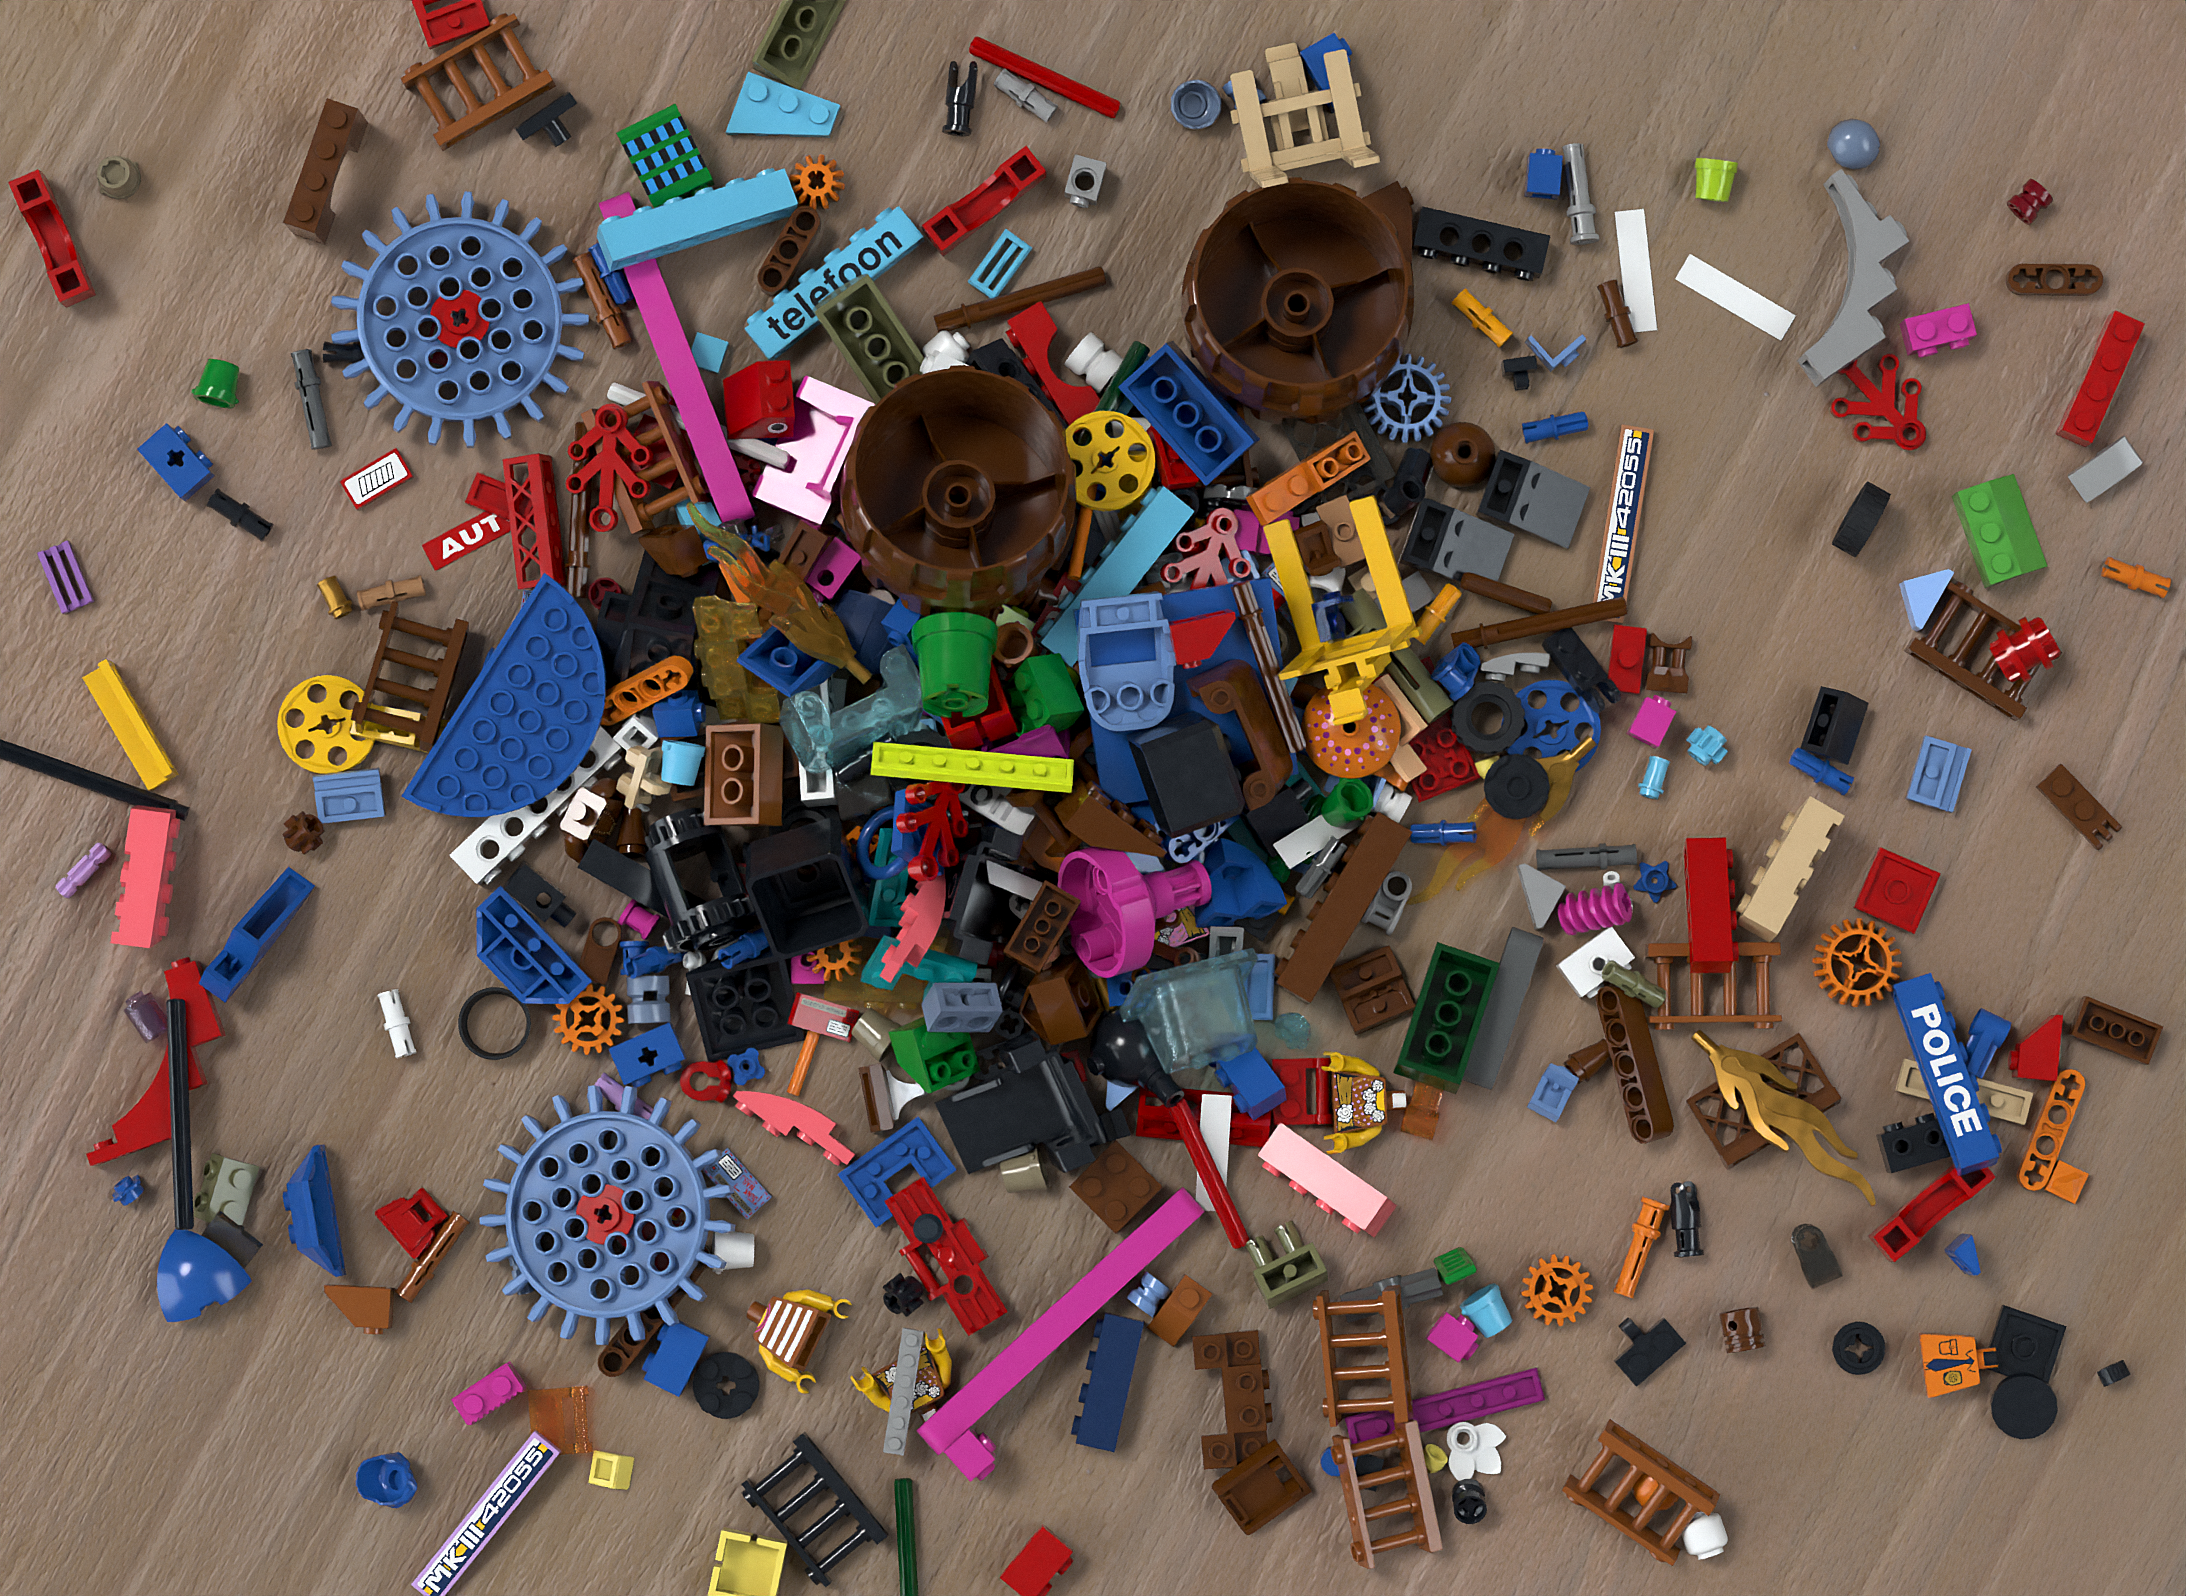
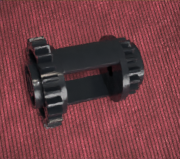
M690 808L663 817L648 828L649 836L644 838L648 847L645 859L650 867L671 922L669 930L665 931L664 935H662L669 954L673 953L675 955L677 953L684 954L688 951L703 952L712 950L739 939L741 935L753 929L754 925L760 924L751 899L743 885L722 826L704 825V812L702 813L701 808ZM705 851L712 867L710 878L712 882L718 883L723 897L691 909L673 863Z

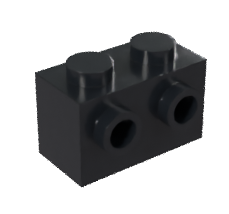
M1821 686L1800 749L1822 759L1848 765L1869 703L1848 692Z
M1934 1112L1915 1117L1916 1124L1903 1127L1902 1121L1883 1126L1884 1133L1876 1135L1887 1173H1895L1951 1157Z

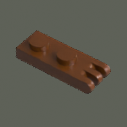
M2059 764L2036 786L2096 850L2099 851L2103 847L2101 841L2095 837L2097 833L2107 842L2113 837L2105 828L2107 824L2115 832L2122 829V826L2062 764Z

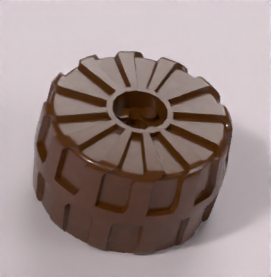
M1288 177V183L1266 188L1260 187L1251 192L1242 191L1225 203L1222 213L1208 229L1202 230L1186 267L1182 286L1181 311L1185 339L1191 357L1197 359L1209 376L1211 386L1227 402L1234 399L1249 408L1254 417L1265 422L1281 424L1283 419L1286 418L1303 419L1305 422L1318 424L1338 418L1341 410L1352 403L1367 401L1386 381L1388 375L1398 362L1409 337L1414 313V277L1412 264L1406 261L1398 241V230L1386 214H1379L1366 201L1356 196L1357 191L1336 182L1331 185L1318 181L1302 180V177ZM1294 301L1301 302L1305 306V310L1298 313L1293 312L1289 309L1288 304Z
M953 365L949 369L932 371L922 375L915 373L897 382L891 392L883 397L876 406L868 407L856 426L853 441L847 453L842 471L841 510L847 541L852 542L862 559L864 575L877 589L885 586L893 594L900 597L906 609L924 616H930L933 611L942 613L965 612L987 617L992 608L1002 604L1015 605L1024 601L1039 588L1042 577L1047 570L1059 561L1071 532L1076 509V467L1068 453L1066 430L1055 412L1048 411L1029 392V387L1010 376L1002 377L987 371L976 370L974 366ZM958 495L964 497L966 502L954 504L950 499Z

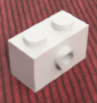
M1609 927L1557 964L1556 967L1579 998L1586 994L1590 999L1597 994L1600 988L1604 987L1602 971L1609 961L1614 960L1630 970L1632 967L1629 962L1635 957L1613 927Z

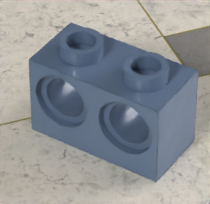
M934 983L921 1003L928 1032H990L1003 1012L996 983Z

